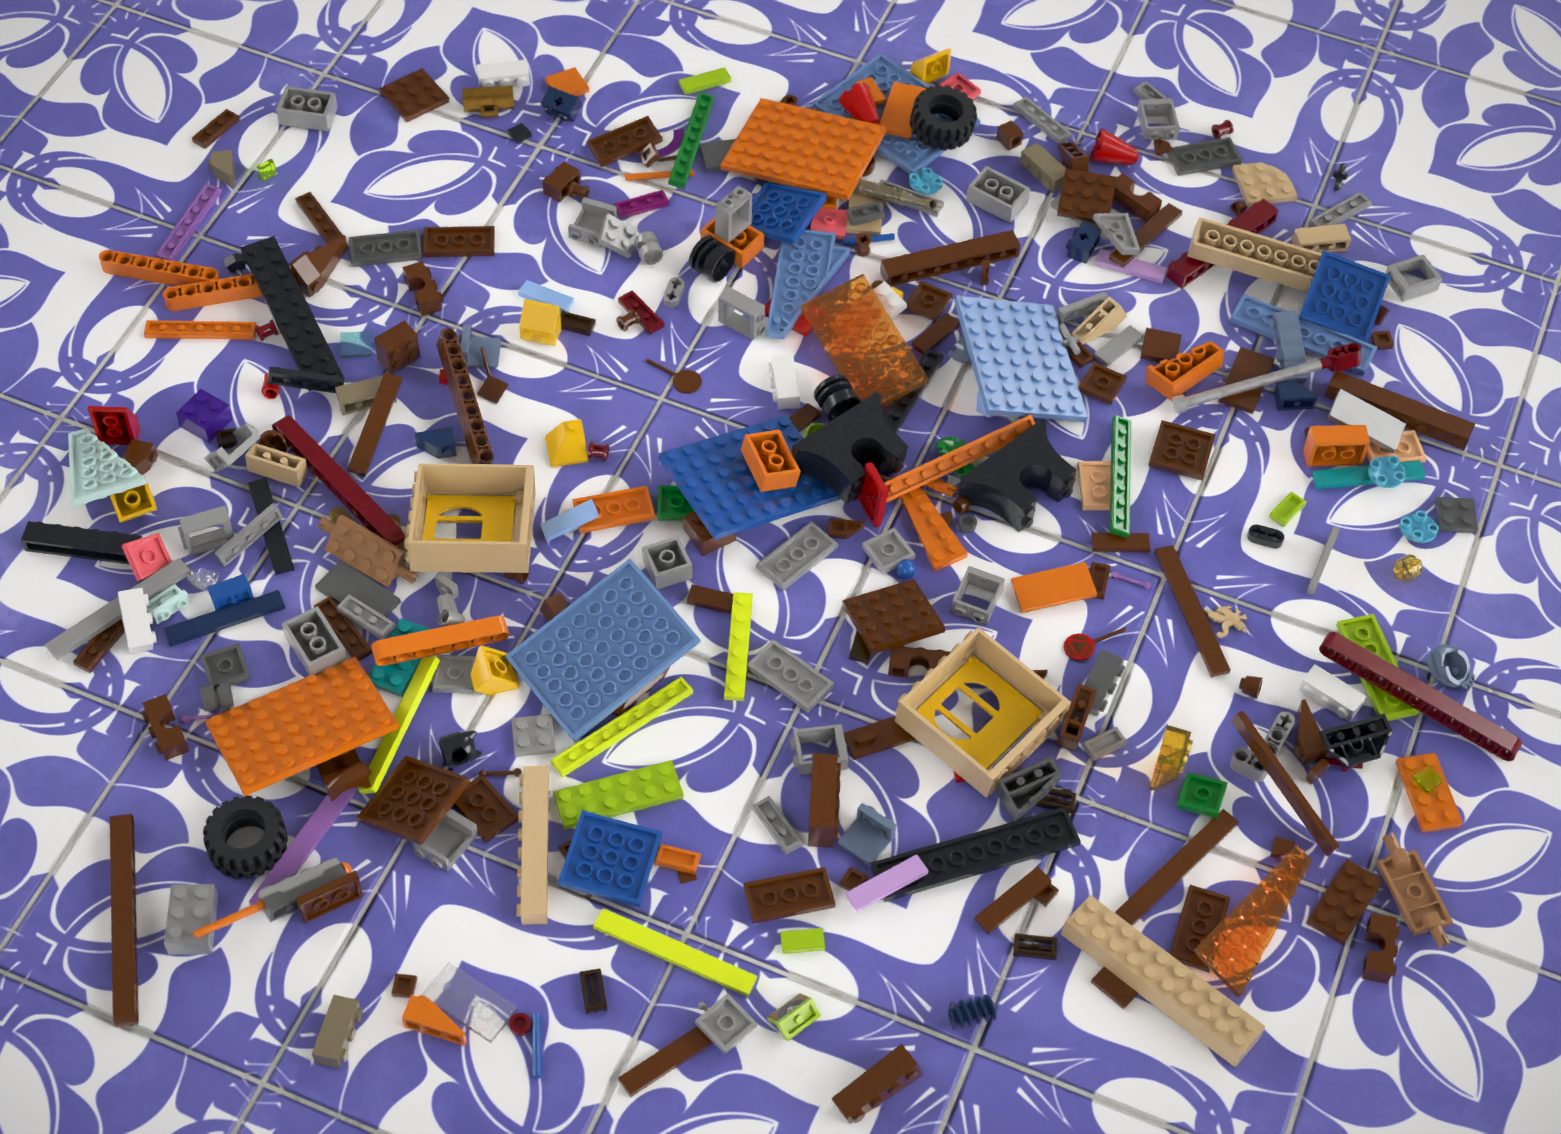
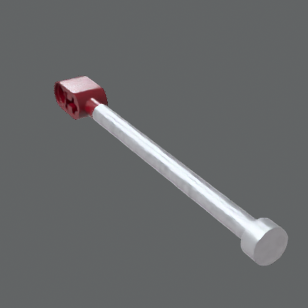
M1358 343L1341 345L1329 349L1327 357L1191 396L1184 397L1183 394L1172 397L1173 408L1176 414L1187 412L1188 408L1325 368L1332 372H1340L1357 367L1361 364V345Z

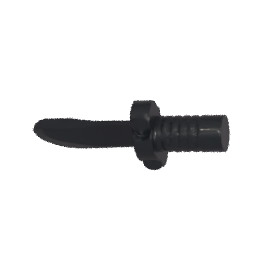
M1344 163L1339 165L1338 171L1333 172V177L1336 178L1334 191L1340 190L1342 181L1348 178V174L1345 173L1346 164Z

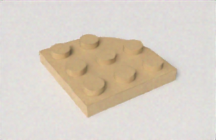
M1262 162L1233 165L1232 172L1247 207H1251L1255 202L1258 203L1263 198L1270 204L1297 200L1298 195L1291 180L1281 170Z

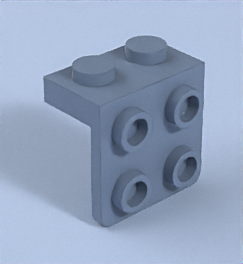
M463 325V332H459V343H461L466 366L485 368L480 350L483 347L489 368H497L499 366L501 339L494 337H472L471 325Z
M861 803L857 808L855 821L841 836L838 844L865 863L871 865V862L876 861L895 837L896 824L891 818L879 814L874 807Z

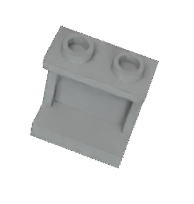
M584 197L581 202L582 210L574 224H569L568 237L575 241L602 247L598 240L604 217L610 214L617 218V206Z
M247 423L236 429L233 433L237 436L239 442L228 452L220 447L204 457L216 473L230 466L261 438L254 426Z
M450 809L423 845L412 842L414 853L422 859L426 858L431 861L432 865L436 868H442L448 872L477 837V824Z

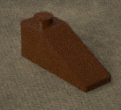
M1075 142L1057 144L1065 168L1089 172V156Z
M132 439L123 459L130 463L131 467L136 468L138 473L143 475L151 469L153 462H156L158 453L155 450L154 443Z
M1078 683L1056 745L1076 751L1097 692L1096 689Z
M1306 699L1301 700L1298 708L1294 747L1295 756L1300 759L1302 765L1317 762L1318 759L1326 757L1328 753L1320 737V729Z

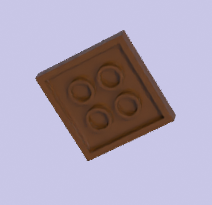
M423 68L379 88L380 94L406 123L450 102L449 96Z
M1065 168L1057 216L1095 222L1093 220L1094 214L1110 213L1117 177Z
M1161 420L1148 466L1203 481L1216 434Z

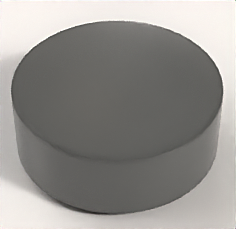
M964 514L959 517L958 528L961 532L972 533L976 530L977 519L973 515Z

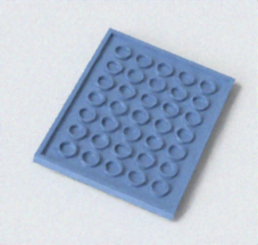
M880 53L814 101L813 108L820 112L854 119L840 105L839 97L845 90H851V86L856 84V81L872 77L886 98V103L894 82L923 88L931 86ZM886 103L876 106L880 120ZM932 114L941 121H954L951 117L944 114ZM978 118L976 120L974 129L980 125V119ZM913 133L911 139L885 134L876 152L908 174L922 170L945 152L939 148L932 149V146L924 145L923 141H919L916 138V134L914 135Z
M956 296L954 303L986 414L1017 417L1032 415L1033 418L1081 422L1087 420L1088 415L1080 390L1078 389L1079 386L1067 348L1063 344L1064 338L1060 331L1053 305Z
M629 558L509 652L505 658L573 742H575L698 645L701 640Z

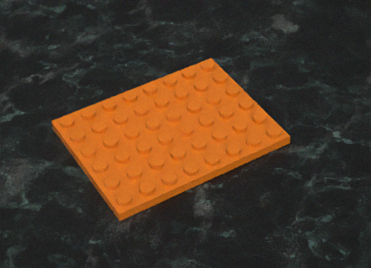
M760 98L720 166L721 170L786 186L826 193L828 196L849 200L886 134V127Z
M356 656L346 659L333 667H327L316 675H309L306 678L290 683L285 687L271 691L266 695L252 699L245 704L205 720L212 738L244 797L400 729L397 720Z

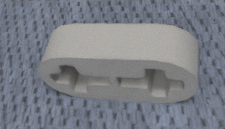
M673 277L669 280L663 296L666 307L674 308L679 305L684 292V280L682 278Z

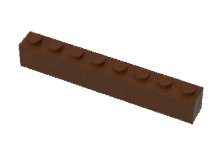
M1013 230L881 260L880 273L887 284L895 286L981 266L983 260H989L990 263L1019 257L1021 244Z
M1334 372L1325 397L1335 400L1337 393L1342 389L1406 424L1405 428L1415 430L1420 434L1465 450L1476 424L1343 372Z

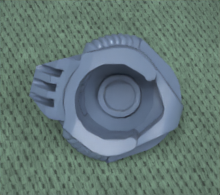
M1446 644L1436 646L1427 659L1434 681L1448 688L1469 691L1473 686L1475 675L1470 672V663L1466 653L1461 649Z

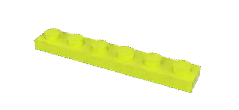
M733 593L724 700L744 701L753 593Z

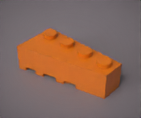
M1212 341L1192 348L1191 352L1177 354L1174 359L1169 361L1165 359L1160 361L1159 365L1147 366L1145 382L1172 401V397L1183 394L1222 367L1224 350Z

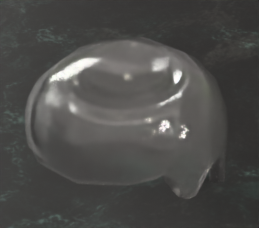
M191 568L187 574L189 583L199 590H207L208 586L217 583L219 577L218 572L199 568L196 572H193V568Z

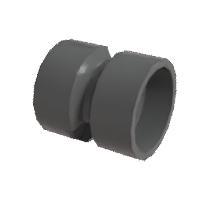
M229 681L220 682L216 687L212 684L200 686L205 712L217 710L218 706L222 709L234 707Z

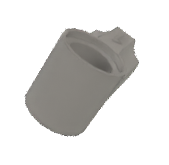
M446 593L437 598L440 611L438 617L439 625L445 627L465 622L464 615L458 613L452 594Z

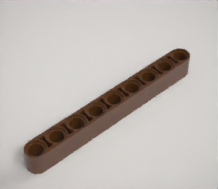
M444 328L440 333L436 346L472 464H491L494 454L457 334L451 328Z

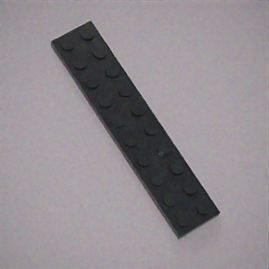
M275 236L240 247L241 253L298 370L343 377Z
M1062 807L871 862L870 867L874 877L917 854L928 869L927 875L884 897V902L1073 848L1079 846L1081 841L1066 808Z

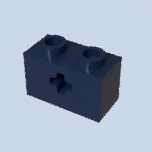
M551 86L548 87L540 103L547 114H555L564 121L570 120L573 122L583 105L579 97Z
M1082 222L1079 228L1076 227L1073 239L1068 240L1066 249H1068L1067 257L1086 264L1100 241L1102 230Z

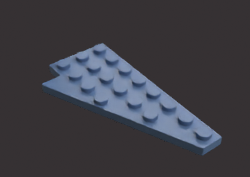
M804 230L795 244L781 241L766 337L784 339L807 307L815 300L850 255V248L834 246L836 233Z

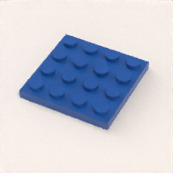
M765 182L752 200V221L750 226L764 233V238L795 244L827 200L826 193Z
M1322 251L1298 318L1367 342L1391 275L1333 253Z
M582 810L558 880V886L640 908L661 841L662 832Z

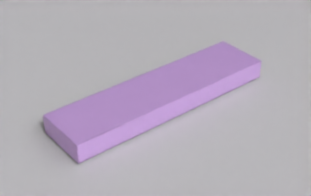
M1100 248L1094 265L1156 283H1163L1167 267L1133 258L1126 266L1121 267L1109 260L1111 251Z
M916 854L846 892L845 896L855 911L859 912L927 875L928 869Z

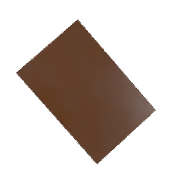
M483 775L470 782L453 804L463 817L477 824L478 835L485 843L519 821V816Z
M355 870L296 897L303 922L312 921L363 897L359 876Z

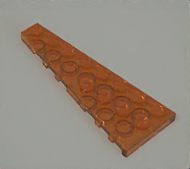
M1298 845L1193 950L1238 998L1245 992L1244 990L1251 980L1256 966L1260 963L1266 947L1269 945L1283 914L1288 908L1291 898L1295 895L1296 889L1312 861Z

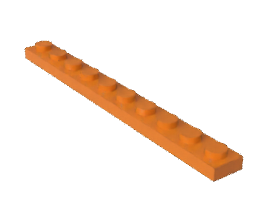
M1032 415L1023 417L884 482L888 489L886 503L1000 450L1035 424Z

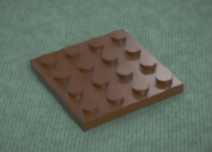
M915 579L842 600L843 608L871 654L945 632L943 622Z
M405 755L378 789L377 793L359 813L357 819L360 823L423 845L470 784L468 777Z

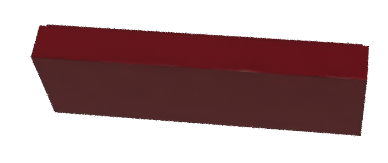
M633 290L618 298V303L627 312L631 309L637 312L640 317L639 324L650 335L664 327V322Z

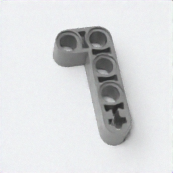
M1289 712L1278 714L1264 739L1276 757H1278L1295 723L1294 716ZM1238 747L1234 750L1230 760V767L1233 771L1255 782H1261L1266 778L1268 773L1251 750L1245 747Z

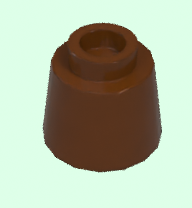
M1242 677L1239 689H1242V693L1258 699L1263 677Z

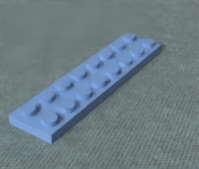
M1243 294L1229 322L1273 339L1275 333L1270 327V318H1272L1275 312L1286 310ZM1299 318L1302 344L1306 353L1318 358L1327 357V352L1331 348L1349 343H1358L1361 345V364L1348 370L1363 376L1365 375L1377 351V346Z

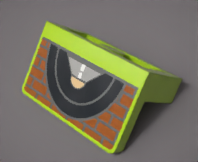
M799 993L769 1015L767 1019L769 1022L777 1025L782 1037L789 1041L822 1015L813 998Z

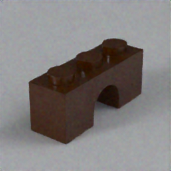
M1124 173L1120 174L1116 179L1113 200L1143 221H1149L1160 211L1162 200L1150 191L1144 195L1134 194L1136 182Z
M423 261L402 267L404 280L409 291L420 289L414 292V296L421 316L441 311V303L444 302L441 292H437V284L434 279H431L429 267H425Z
M903 645L892 648L890 651L888 675L908 678L909 669L915 665L923 666L927 671L930 668L934 669L938 666L939 660L943 656H948L951 652L941 649L931 650L922 647H905Z
M166 694L143 702L145 711L141 713L145 723L150 722L151 726L148 727L151 738H156L158 741L154 743L158 754L163 753L167 761L189 752L179 725L173 728H164L166 724L176 720Z
M1376 913L1370 914L1366 923L1365 941L1377 944L1381 951L1368 950L1363 959L1362 979L1388 984L1390 978L1395 977L1397 965L1393 964L1398 952V945H1395V939L1398 938L1400 929L1399 926H1396V917Z

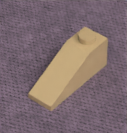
M1109 296L1071 334L1074 337L1077 336L1079 342L1084 345L1115 329L1127 317V314L1121 305Z

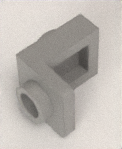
M438 572L435 576L436 588L439 589L442 595L450 593L456 599L459 596L457 584L451 581L453 577L452 572Z

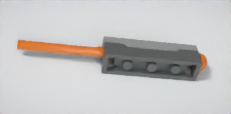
M337 857L325 860L320 865L311 869H304L293 877H286L277 884L264 887L261 891H258V902L198 928L192 931L193 935L197 939L261 910L264 911L270 922L299 910L296 897L351 873L352 868L347 862H339Z

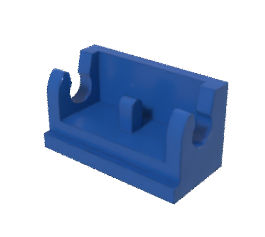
M245 574L207 587L215 611L254 598Z

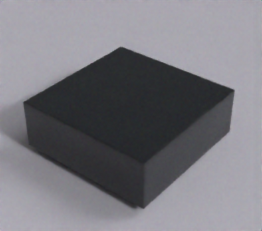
M522 122L508 129V135L517 144L532 137L531 131Z

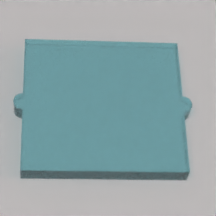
M341 332L340 343H338L340 358L373 356V332Z

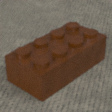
M813 753L808 829V846L833 848V840L838 839L841 763H837L838 755Z

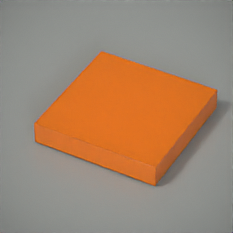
M576 67L545 77L548 87H554L574 96L590 92L588 85Z

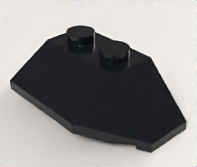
M1384 713L1322 730L1319 734L1326 751L1346 768L1380 759L1388 739L1392 735V729Z

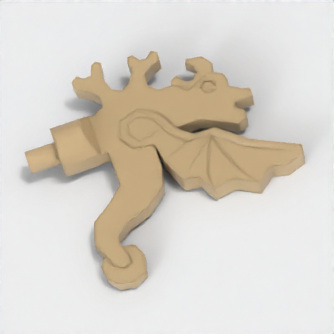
M1218 606L1216 612L1208 609L1204 610V613L1213 622L1222 623L1223 633L1218 632L1216 634L1218 638L1227 636L1229 633L1228 628L1231 626L1245 633L1247 629L1244 628L1245 624L1240 620H1247L1246 614L1238 616L1241 611L1237 608L1235 610L1236 613H1233L1232 610H1229L1232 608L1231 606Z

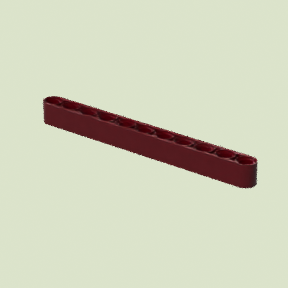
M290 415L272 424L273 430L280 432L285 437L287 447L296 456L306 459L307 467L369 531L395 546L405 540V534L402 529Z
M1331 631L1325 636L1319 646V652L1326 658L1502 760L1510 762L1515 759L1522 741L1514 734L1339 633Z

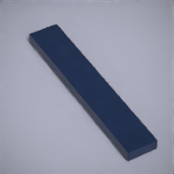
M279 590L164 627V631L169 645L172 647L286 608Z

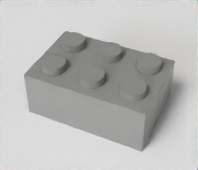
M285 86L276 108L279 125L329 132L338 108L336 95L332 92Z
M986 166L968 185L966 201L1011 223L1027 205L1030 188Z
M318 606L282 623L285 638L308 675H316L327 667H333L347 659L344 646Z
M214 884L171 885L164 945L168 955L212 954L215 931L195 939L192 931L216 921L218 893Z

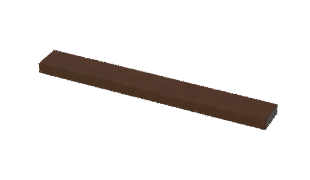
M1170 545L1155 549L1154 554L1211 678L1229 674L1231 669L1174 546Z
M1245 712L1237 713L1231 720L1232 724L1325 855H1331L1339 848V844Z
M1222 809L1217 819L1213 818L1115 913L1134 926L1238 826L1239 821Z

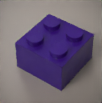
M199 389L176 412L179 426L207 443H210L217 436L216 431L222 430L233 419L229 404L202 389Z

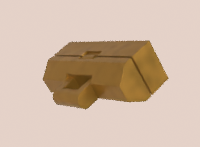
M513 85L462 89L464 113L481 111V118L498 117V110L515 109ZM485 109H494L492 111H484Z

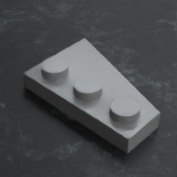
M1128 213L1094 214L1093 220L1121 255L1139 254L1140 248Z

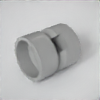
M642 232L635 238L634 244L643 264L653 265L663 258V251L653 232Z

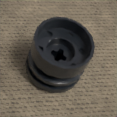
M706 235L693 247L688 262L691 268L699 273H703L706 278L717 283L728 275L733 267L736 256L732 249L721 245L712 236Z
M833 375L823 380L816 387L813 396L829 422L862 402L844 375Z

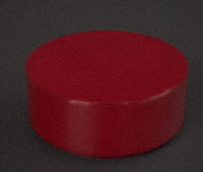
M525 1013L514 1014L509 1020L511 1033L516 1036L526 1035L531 1029L529 1016Z

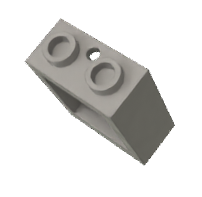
M1173 99L1139 100L1137 115L1144 141L1177 139L1180 126ZM1167 115L1169 126L1148 127L1146 116Z
M738 185L715 205V235L729 243L751 224L752 194Z
M1424 254L1388 265L1385 272L1391 275L1388 284L1401 302L1438 291L1442 281L1440 273L1436 271L1431 261ZM1419 269L1427 279L1409 285L1402 274Z
M728 287L718 298V322L752 340H755L758 335H762L765 330V305ZM734 309L737 310V311H739V312H741V313H743V314H745L746 316L750 317L751 320H749V319L743 317L742 315H740V314L734 312Z
M225 506L179 519L181 527L177 528L182 538L184 550H189L190 556L220 548L234 537ZM221 524L223 527L196 536H189V534L215 527Z
M968 566L952 600L951 612L958 616L972 619L977 623L987 625L1003 591L1005 578ZM969 584L994 593L987 610L961 601Z
M842 724L793 730V738H790L791 750H795L793 764L794 768L798 767L799 775L811 774L812 761L803 762L800 745L810 742L834 740L836 755H838L837 763H841V770L848 769V754Z

